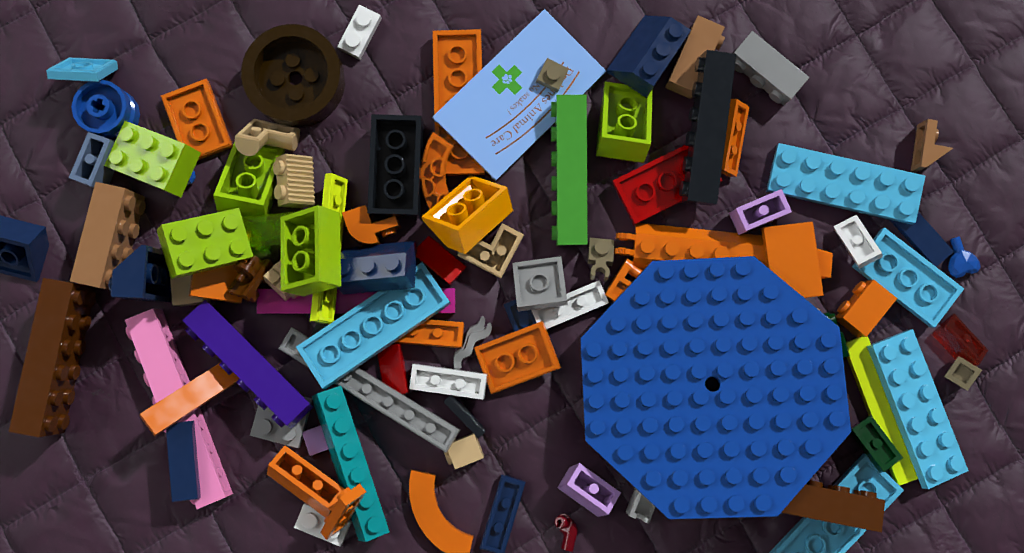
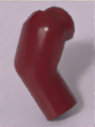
M560 514L555 518L554 523L564 535L561 549L573 552L578 527L569 515Z

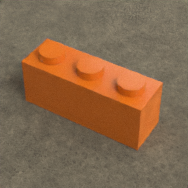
M284 446L268 464L267 475L325 518L332 512L330 508L338 501L337 496L344 490L342 486L287 446Z

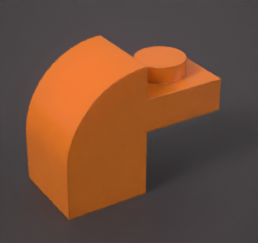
M366 205L342 212L347 230L351 236L366 246L381 244L378 236L382 235L383 238L397 234L396 230L401 229L396 216L374 223L372 217L367 213L368 207Z

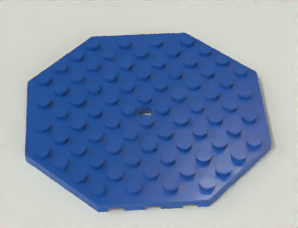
M755 256L652 261L581 337L585 442L668 519L779 516L851 433L840 327ZM710 377L715 378L720 384L719 389L715 392L707 390L705 386L706 379Z

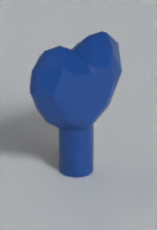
M960 236L950 239L954 251L948 265L951 276L959 278L963 277L966 273H977L981 267L979 259L973 253L964 250Z

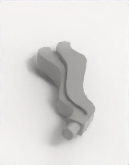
M484 316L480 317L477 324L468 328L462 348H459L454 353V369L460 370L462 368L461 362L463 358L472 354L476 341L490 335L492 326L491 323H488L484 327Z

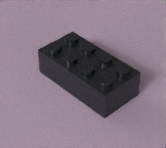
M371 114L367 213L372 218L396 216L401 219H421L422 188L420 178L424 140V121L422 116Z

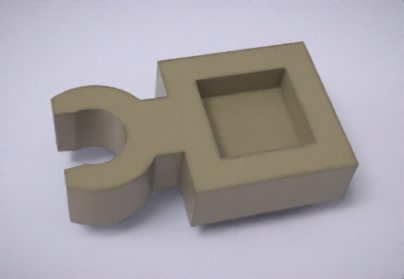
M589 239L587 264H595L591 268V280H594L596 272H602L604 274V281L608 280L610 274L608 266L613 264L614 240Z

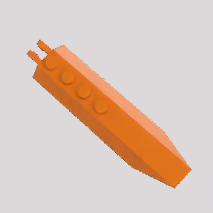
M645 223L635 225V234L616 233L615 239L634 241L633 250L623 247L614 248V254L632 256L633 265L642 271L652 261L755 256L766 266L762 235H738V233ZM817 248L821 279L831 278L833 253Z

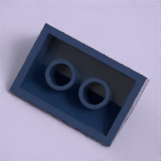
M644 15L606 72L647 98L685 42L691 29L672 17Z
M0 215V273L37 282L40 279L49 248L46 227Z
M407 241L345 248L341 252V287L337 289L343 295L415 288L417 242Z
M141 245L113 270L112 277L109 279L111 297L171 303L170 274L163 251L151 246Z

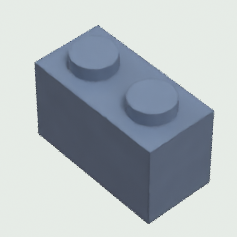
M88 132L69 178L94 188L95 182L110 184L115 170L104 165L115 142Z

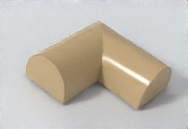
M253 119L235 135V146L245 156L255 155L264 145L295 151L299 143L300 129Z
M502 223L491 245L481 240L466 254L459 252L457 256L502 278L524 234Z

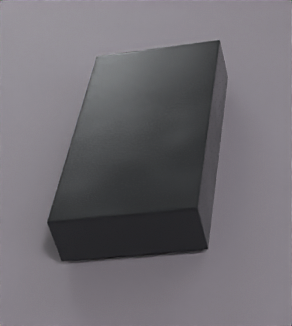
M450 395L444 401L478 438L485 433L486 428L454 395Z

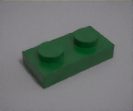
M871 415L851 428L850 434L879 473L885 472L903 459Z

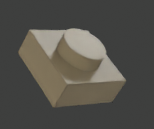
M547 58L536 83L558 92L569 68Z
M958 356L944 377L968 391L982 370Z

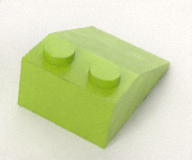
M605 81L597 134L596 156L644 163L651 146L652 91L646 98L625 84Z
M234 142L213 195L217 212L239 208L243 218L266 222L274 201V189L277 185L273 164L276 157L284 154L285 149L264 145L255 155L245 156L237 150Z

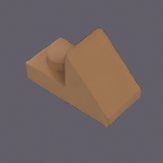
M927 119L917 125L911 172H918L928 167L953 149L952 147L935 145L939 136V130L937 129L938 120Z

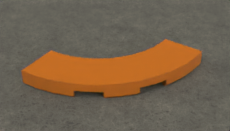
M435 132L430 136L421 160V188L429 209L449 194L446 183V165L454 147Z
M412 469L409 479L410 503L415 519L425 536L444 553H470L474 535L459 530L443 516L435 494L436 475Z

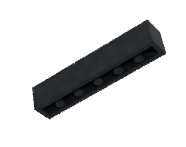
M706 50L696 60L695 72H698L697 82H694L692 88V97H695L694 107L692 106L689 111V121L692 124L691 131H688L685 141L686 146L689 147L688 155L684 157L682 164L685 178L684 181H681L679 195L682 196L681 202L707 206L716 205L718 202L736 54Z

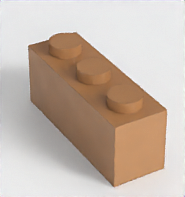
M699 15L697 16L665 88L692 99L693 84L697 82L698 72H695L696 60L706 50L715 51L716 49L719 51L725 39L722 36L724 26Z

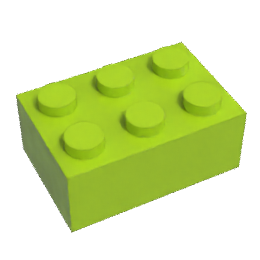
M124 121L104 166L181 198L201 152L182 142Z
M316 205L280 217L281 291L299 296H307L341 287L340 213Z
M239 208L161 224L157 229L171 280L236 264L237 262H245L254 257Z

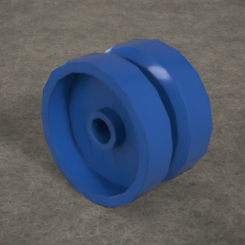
M89 81L81 86L73 97L71 106L73 117L80 127L90 133L115 141L124 121L135 125L139 123V105L133 96L110 81Z

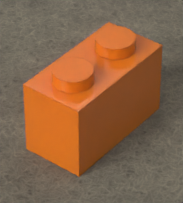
M874 279L859 282L852 290L854 295L850 300H845L837 309V312H839L836 316L837 322L857 338L867 337L897 300L893 294Z

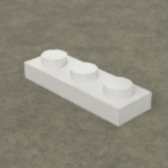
M599 280L567 293L568 305L533 309L531 311L536 323L543 321L546 329L606 305L609 302Z
M412 364L409 389L483 400L485 397L487 374Z

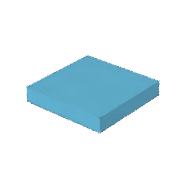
M69 57L50 67L46 72L48 79L98 82L116 71L118 64L117 61L110 59Z

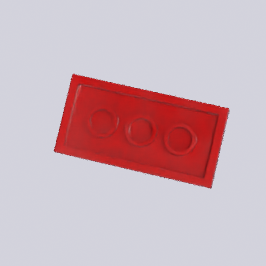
M684 145L612 181L633 225L682 201V196L679 195L681 181H684L685 178L682 164L684 157L688 155L689 146Z

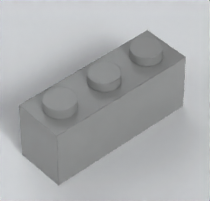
M753 31L734 52L736 54L735 70L739 73H744L750 78L754 86L764 89L769 93V97L774 102L781 103L783 106L794 97L809 79V76Z

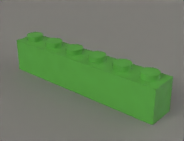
M556 95L555 102H551V117H555V127H551V142H556V151H551V166H556V176H551V191H556V201L551 202V214L556 216V226H552L551 231L552 240H556V246L587 245V95Z

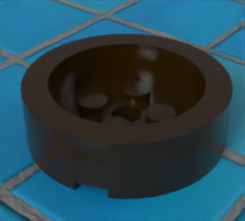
M285 24L273 27L263 32L252 42L243 58L241 79L244 91L251 103L274 123L291 127L315 125L331 115L342 99L345 89L343 64L328 39L310 27L299 24ZM291 75H302L301 83L292 85L290 83Z

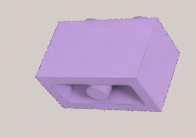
M782 189L732 210L729 212V215L738 235L783 217L792 211Z
M580 463L569 467L557 487L597 517L609 515L621 492Z

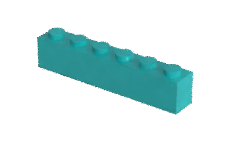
M342 386L311 396L340 485L344 489L347 487L353 489L358 484H361L367 491L351 516L358 540L367 542L389 533L390 531Z

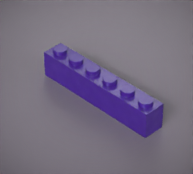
M206 300L182 320L188 326L185 331L195 341L200 338L205 343L202 348L212 358L217 355L222 360L219 365L229 375L234 372L240 378L236 382L244 391L248 392L251 389L257 395L253 400L263 410L268 407L274 413L271 418L281 428L286 425L292 429L314 408Z

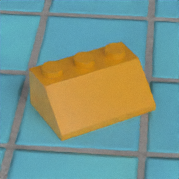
M470 175L422 216V220L446 247L466 254L513 211L506 186Z

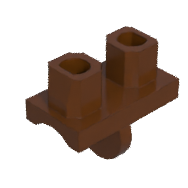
M256 256L248 259L246 263L237 262L234 269L238 272V275L227 291L231 295L246 301L256 302L260 296L257 288L261 283L266 284L263 276L274 264L269 259L263 260Z

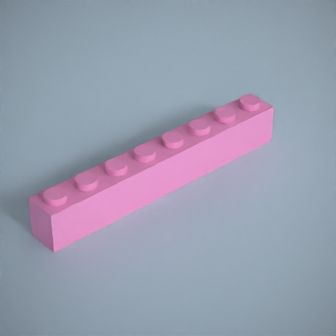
M153 308L125 320L127 325L125 328L126 334L133 341L136 348L134 351L136 360L142 364L145 372L143 374L144 381L153 393V405L190 382L162 309ZM200 407L178 421L194 420L201 498L190 500V502L196 506V509L233 494Z

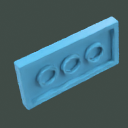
M886 228L880 229L873 240L882 252L883 257L860 269L856 263L852 267L868 280L874 279L893 294L900 305L930 328H935L964 288Z

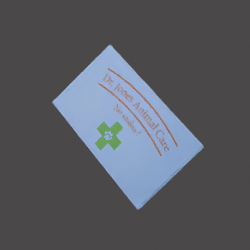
M544 9L432 118L496 181L555 123V117H551V102H555L556 95H583L606 70ZM547 58L569 68L558 92L536 83Z

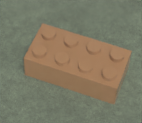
M95 182L70 282L109 289V279L112 277L113 270L133 253L134 239L137 238L140 230L138 225L139 219L146 207L144 196L126 188Z

